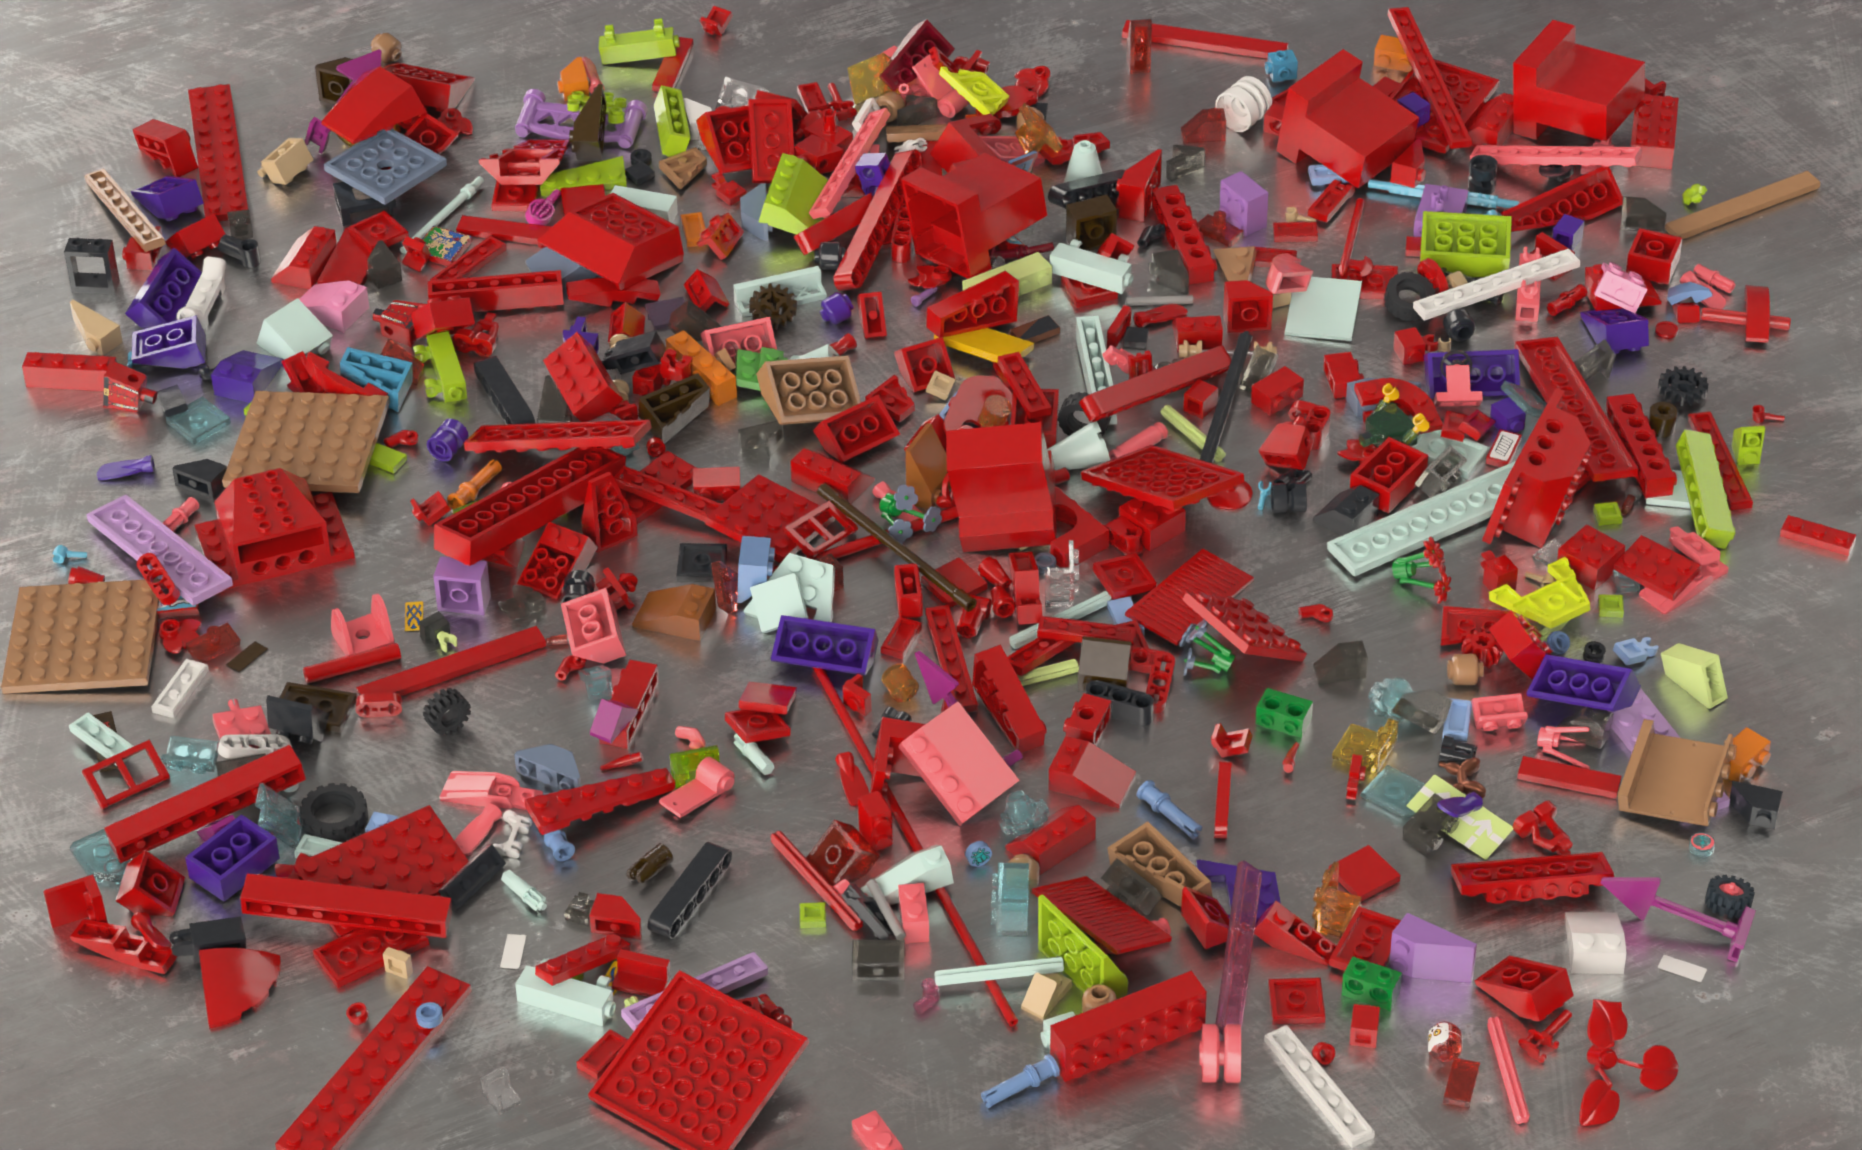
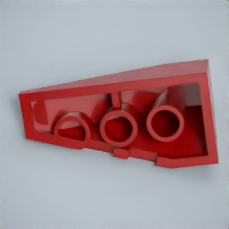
M427 114L419 118L404 136L440 155L455 141L458 134ZM391 167L381 168V170L391 169Z

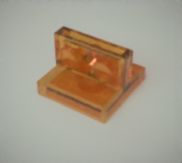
M1026 103L1019 107L1025 123L1015 132V135L1026 154L1032 151L1039 152L1046 143L1057 153L1063 146L1053 127Z

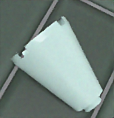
M1087 140L1075 144L1063 183L1103 174L1095 145Z
M1097 421L1089 423L1047 449L1052 452L1055 470L1064 467L1067 470L1091 468L1110 461L1105 440L1099 434L1101 430Z

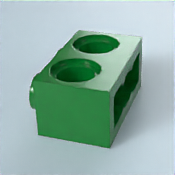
M1266 688L1256 707L1255 724L1302 738L1312 720L1313 701Z
M1352 956L1343 973L1342 996L1391 1012L1400 995L1402 972Z

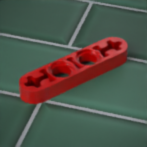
M1219 761L1214 838L1227 839L1232 762Z

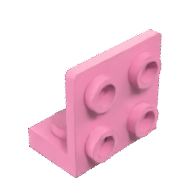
M1603 262L1601 267L1604 274L1594 295L1636 313L1647 291L1642 276L1632 271L1628 274L1621 270V266L1610 262L1609 265Z

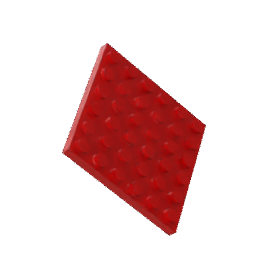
M679 970L588 1093V1097L591 1101L680 1150H734L810 1042L807 1037Z

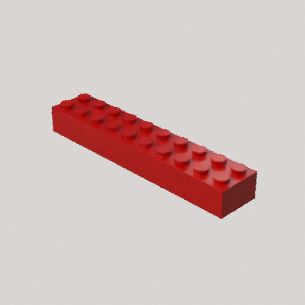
M578 447L434 524V549L445 556L452 557L465 565L471 566L539 529L548 522L584 504L588 481L607 472H610L615 477L622 466H626V456L610 449H601V447H592L586 450H581Z

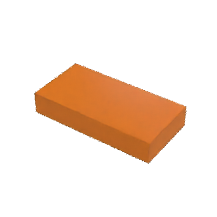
M702 212L680 215L687 247L698 246L696 243L701 238L700 234L706 229Z

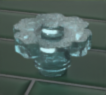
M1385 678L1382 683L1375 682L1368 694V698L1371 700L1370 708L1377 716H1385L1388 722L1402 723L1404 719L1410 720L1418 708V703L1415 701L1417 695L1412 691L1409 682L1403 678H1394L1392 680Z
M1015 791L1006 797V809L1000 814L1001 820L998 823L1005 835L1014 833L1015 836L1030 833L1033 828L1041 827L1048 820L1047 814L1050 811L1043 799L1034 801L1033 798H1029L1023 791Z

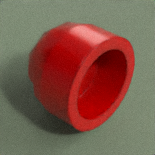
M652 437L647 441L646 448L650 456L659 457L665 452V444L659 437Z
M361 1002L353 1003L346 1011V1015L353 1025L360 1026L369 1019V1011L365 1004Z
M1318 1042L1313 1046L1311 1053L1317 1062L1326 1065L1333 1061L1335 1048L1329 1043Z

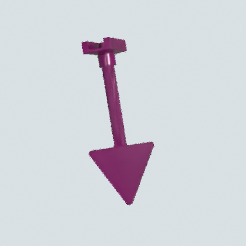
M380 49L337 66V71L353 80L339 100L364 72L381 66ZM314 116L309 123L304 142L307 146L310 141L320 146L319 153L323 154L327 148L331 130L321 124L322 120Z
M920 650L915 652L932 703L936 704L941 699H944L947 706L951 707L958 702L951 694V691L959 683ZM1016 749L1002 758L1011 767L1022 759L1023 756Z
M1603 877L1601 879V884L1640 920H1645L1650 906H1655L1721 932L1723 936L1732 939L1727 959L1737 963L1741 950L1745 946L1756 910L1746 906L1737 924L1730 921L1724 922L1657 896L1656 892L1661 882L1659 877Z

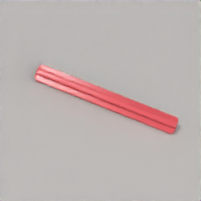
M1498 1016L1495 1018L1490 1017L1487 1027L1515 1122L1517 1124H1526L1529 1122L1530 1114L1502 1019Z

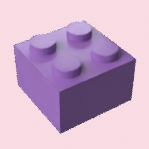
M1242 171L1221 180L1219 215L1246 237L1266 228L1268 192Z
M440 556L433 575L438 611L485 615L491 597L487 561L480 560L469 566L454 558Z

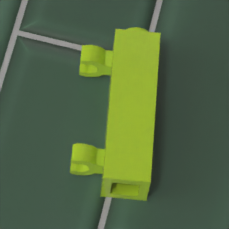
M662 18L654 19L655 25L653 30L615 34L613 24L605 25V36H599V52L602 65L676 56V49L680 47L679 36L675 35L673 27L664 28Z
M449 331L427 335L428 346L416 345L413 347L416 355L414 356L416 364H422L431 359L437 380L433 378L424 380L426 388H430L425 389L427 397H435L438 393L442 392L445 403L467 399L466 382Z

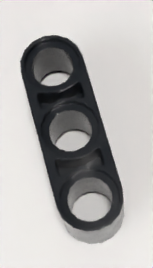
M1099 680L1091 681L1086 685V694L1111 700V718L1140 726L1149 725L1153 721L1154 699L1151 695Z

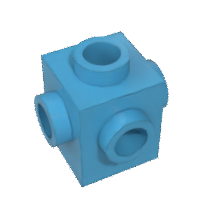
M1280 50L1268 53V62H1265V72L1270 75L1272 82L1297 79L1298 61L1293 50Z

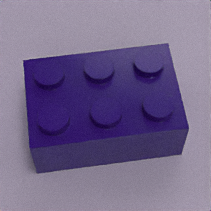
M241 814L188 854L185 859L189 878L225 902L243 888L247 873L261 874L279 860L280 856L277 838Z

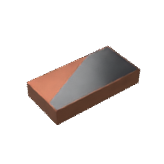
M1049 315L1010 329L1011 336L1033 343L1060 333V326Z

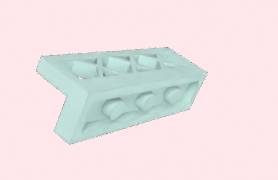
M819 266L734 284V302L742 318L752 316V313H749V308L745 309L744 305L749 304L754 290L759 292L760 286L767 289L770 283L773 288L780 284L781 290L787 287L788 294L794 293L797 296L794 298V300H797V305L827 298V293L821 283V270ZM818 289L819 291L818 293L814 294L808 293V291Z

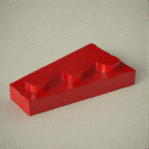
M1101 132L1075 135L1073 139L1068 140L1061 137H1053V141L1042 143V139L1034 140V147L1052 165H1060L1071 159L1074 146L1078 142L1087 140L1095 145L1097 153H1101L1103 150L1110 149V140Z

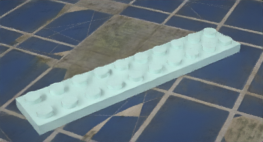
M1516 461L1327 542V550L1355 577L1425 546L1423 541L1429 542V537H1433L1434 541H1437L1488 519L1493 513L1503 484Z

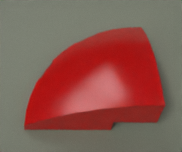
M245 948L199 950L209 1029L241 1019L242 1012L251 1007L258 1008L269 997V989L274 982H278L280 976V955Z

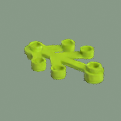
M582 91L572 92L567 97V110L572 112L580 110L581 112L590 96L585 95ZM604 92L607 102L606 114L608 115V122L612 124L624 123L625 113L622 111V108L627 107V99L622 97L614 99L613 93Z

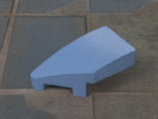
M1687 282L1669 288L1667 299L1671 305L1689 297H1692L1694 302L1698 303L1713 296V294L1707 287Z

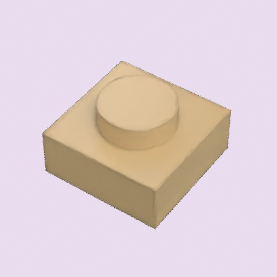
M934 371L925 392L947 400L956 379Z
M388 947L383 953L385 971L409 979L413 973L411 955Z

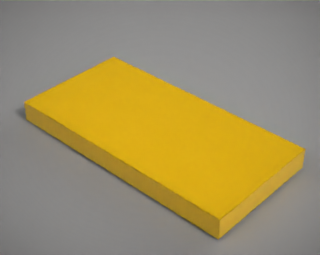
M989 328L943 338L947 347L998 363V356L1019 351L1023 358L1034 350L1033 342Z

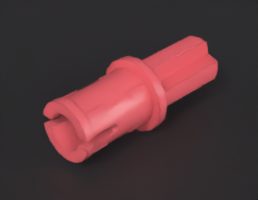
M1697 264L1693 269V272H1696L1694 273L1696 277L1705 281L1711 287L1715 286L1727 293H1731L1735 288L1736 284L1734 281L1720 275V272L1717 270H1710L1701 264Z
M189 497L179 508L172 510V514L163 524L170 530L175 531L182 523H187L188 518L200 508L198 501L193 497Z

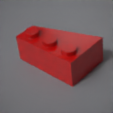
M152 119L132 129L139 149L153 160L159 159L162 161V167L172 169L175 177H181L198 168L190 144L191 138L186 129L156 119Z

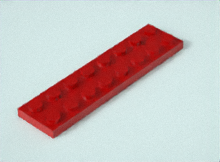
M650 420L482 425L463 443L465 451H474L475 453H483L487 450H495V452L500 453L516 449L517 452L529 449L546 451L550 448L568 450L572 447H579L581 450L592 447L609 449L614 446L632 448L651 429Z

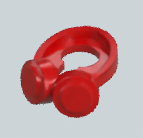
M948 473L943 479L942 496H937L936 505L945 509L956 506L952 490L951 492L948 490Z

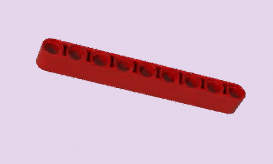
M918 150L899 152L894 155L834 275V285L838 291L856 289L863 285L905 200L901 178L919 169L922 165V157Z
M1221 345L1089 394L1080 400L1079 404L1089 422L1093 423L1191 386L1198 379L1204 381L1228 371L1232 359L1225 347Z

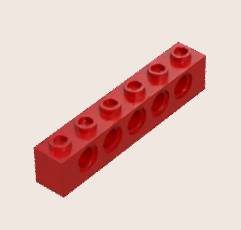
M1177 185L1153 188L1152 208L1159 223L1163 224L1166 228L1164 234L1187 284L1193 285L1214 281V272L1217 271L1216 260L1211 258L1209 245L1204 243V235L1198 230V223L1192 217L1191 207L1186 205L1184 193L1180 192Z
M1634 393L1607 396L1605 415L1638 467V475L1635 478L1645 498L1673 495L1674 485L1677 484L1676 473L1671 470L1669 459L1664 456L1662 445L1656 440L1655 430L1651 429L1648 416H1645L1643 413L1641 402L1637 401Z

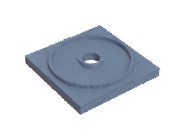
M383 129L378 131L376 136L360 141L326 162L324 170L386 205L446 167L447 160L394 129L388 131ZM383 167H391L388 170H381Z

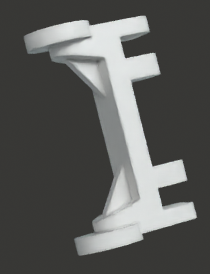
M508 810L504 812L503 820L512 827L509 840L503 844H493L501 857L506 856L517 859L523 845L517 842L516 838L518 833L528 834L532 820Z

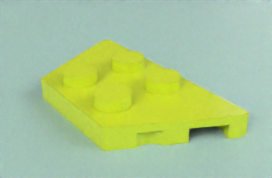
M944 66L939 71V75L983 115H994L1008 102L1009 95L985 73L971 72L959 69L958 73H952Z

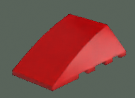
M379 66L364 72L323 118L321 124L350 143L355 144L376 136L380 130H391L395 124L400 122L406 124L411 122L413 117H424L427 115V111L412 85Z
M528 140L513 146L514 148L502 150V155L498 156V153L489 155L490 158L479 159V164L501 185H542L560 164L570 142L569 140Z

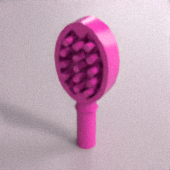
M555 189L546 199H536L529 204L525 213V218L529 224L545 226L550 222L555 211L553 204L561 196L560 190Z

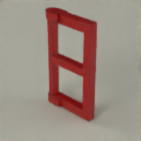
M828 501L784 527L783 532L802 549L801 551L808 558L813 559L824 550L857 532L858 526ZM828 511L845 530L833 536L815 518ZM808 523L826 541L813 548L795 530Z
M150 739L82 770L102 810L153 785L170 779V775ZM146 750L159 775L136 785L123 759ZM116 763L129 789L106 799L93 773Z

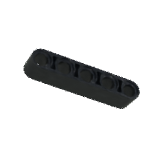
M1120 169L1056 184L1050 188L1048 200L1052 204L1066 209L1067 204L1107 195L1109 199L1117 198L1119 196V192L1116 191L1117 181L1119 178L1122 179L1125 170Z
M497 356L473 363L477 379L506 425L536 424L532 411Z
M706 842L652 911L647 923L648 930L670 939L675 938L729 867L732 860V851L714 843Z

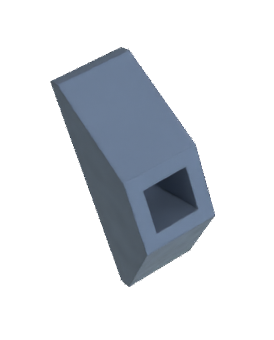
M761 183L740 198L742 229L764 241H769L768 232H773L772 226H769L768 223L759 222L768 194L766 192V183Z
M548 744L519 750L514 754L516 772L524 776L531 777L561 790L581 787L580 774L571 751Z

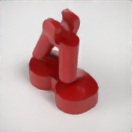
M488 312L485 318L480 319L471 330L459 329L452 337L454 347L462 353H468L472 350L481 357H490L497 346L496 338L499 325L497 322H494L496 314Z
M1550 800L1544 801L1537 805L1533 811L1529 810L1515 819L1513 831L1522 839L1532 834L1534 845L1551 852L1556 851L1558 855L1571 854L1569 849L1572 848L1573 844L1570 841V837L1554 820L1557 815V807ZM1548 826L1554 838L1550 840L1540 837L1539 828Z

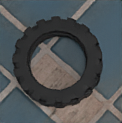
M329 783L325 787L321 785L316 787L317 790H311L307 794V798H303L301 801L300 816L305 834L338 842L348 841L354 835L357 837L361 833V829H365L369 816L366 798H364V794L361 791L358 792L357 788L352 785L350 787L345 783H340V785ZM331 804H344L354 809L352 815L340 822L326 823L314 817L315 813L321 808Z

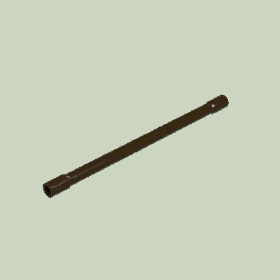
M827 483L819 486L817 494L827 502L830 501L908 564L916 563L919 573L948 594L958 605L968 612L976 607V599L941 575L841 497Z

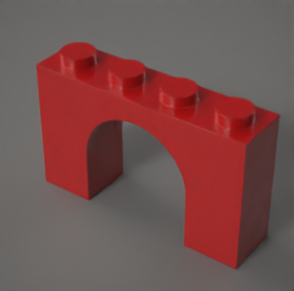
M1055 486L1056 521L1064 522L1073 529L1050 542V554L1056 558V564L1066 572L1109 548L1110 532L1090 512L1085 511L1075 500L1069 498L1060 488Z

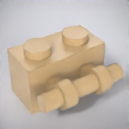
M288 138L261 161L262 165L257 173L262 178L268 175L272 183L285 185L292 182L293 177L299 172L307 169V165L313 161V158L303 138Z

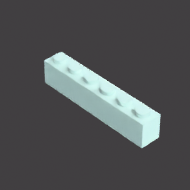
M1099 316L1076 317L1078 351L1087 393L1092 394L1113 386L1109 363L1104 360L1102 355L1106 348ZM1117 414L1110 416L1109 425L1117 424Z

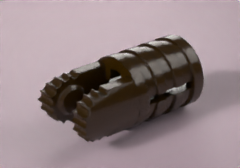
M659 843L630 866L626 876L630 880H638L639 883H645L673 862V854L667 846Z

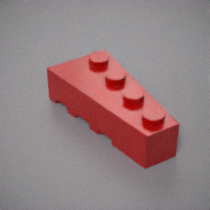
M1001 644L974 654L972 686L1014 750L1018 749L1020 753H1024L1044 745L1045 734L1047 733L1046 725L1043 720H1040Z

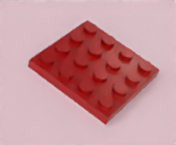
M758 474L706 516L705 525L740 543L742 536L771 538L770 547L775 548L774 560L782 563L789 553L796 554L801 550L783 532L784 527L818 508L820 505ZM828 511L815 518L824 528H827L835 521V518ZM808 523L795 530L808 543L819 534Z
M1198 591L1197 593L1186 592L1182 599L1244 654L1301 662L1307 656V653L1300 648L1301 644L1298 641L1287 637L1283 628L1273 625L1269 621V616L1253 608L1255 605L1245 598L1237 600L1231 596L1224 598L1217 594H1212L1211 596Z

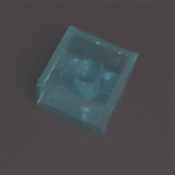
M998 862V873L992 874V888H997V890L991 892V907H996V909L991 911V925H996V936H1027L1029 863Z

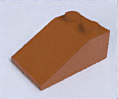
M927 423L905 450L906 486H912L915 489L914 493L918 496V502L915 506L926 510L930 507H935L937 496H942V483L947 474V454L932 425ZM950 481L948 484V490H951Z
M689 584L648 592L632 622V627L701 641L716 611L715 588Z

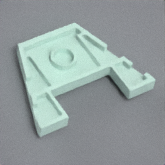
M789 553L767 582L796 573L805 607L817 610L813 620L832 622L835 582L834 566ZM752 599L744 609V614L758 619Z

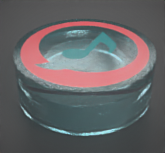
M1699 832L1690 837L1689 850L1692 854L1699 857H1707L1714 852L1715 839L1710 834Z

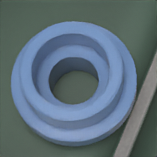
M1554 631L1548 635L1547 643L1554 651V655H1562L1569 649L1570 639L1566 633Z

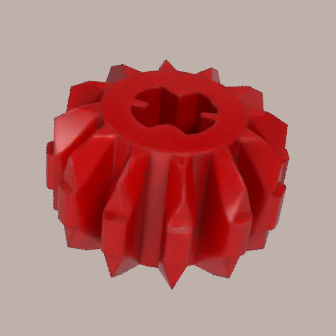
M1485 629L1480 633L1474 630L1473 634H1467L1461 647L1462 654H1475L1478 661L1483 662V666L1488 669L1492 665H1498L1503 655V649L1493 634L1486 633Z

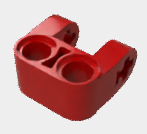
M1302 400L1293 402L1288 412L1290 419L1294 421L1296 417H1302L1307 420L1308 425L1306 428L1313 438L1311 450L1320 449L1330 430V409L1326 406ZM1286 421L1284 424H1293V422Z

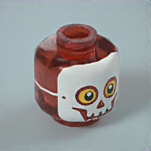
M1446 1021L1439 1022L1431 1027L1428 1032V1051L1434 1059L1449 1062L1461 1055L1463 1035L1460 1028Z

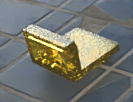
M881 53L848 67L854 104L860 105L866 99L877 98L887 92L900 94L899 88L892 91L879 77L891 57Z
M1389 718L1385 726H1381L1378 732L1350 724L1333 751L1332 758L1351 765L1353 754L1363 755L1362 766H1366L1367 771L1377 774L1397 743L1398 721Z

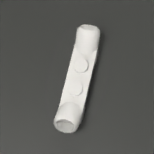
M206 257L204 259L202 274L186 306L178 311L177 320L197 315L203 330H206L209 324L208 315L217 296H222L226 289L224 279L226 261L224 259L216 257Z

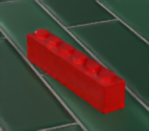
M561 270L427 281L429 300L440 298L441 301H446L451 296L460 295L461 298H470L473 312L564 305Z

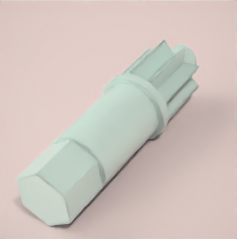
M737 733L734 735L735 741L733 743L764 775L770 774L774 770L773 763L758 748L755 742L745 743Z
M511 870L503 873L501 880L521 897L523 902L527 903L535 911L537 909L539 911L546 909V897L538 892L535 887L530 886Z

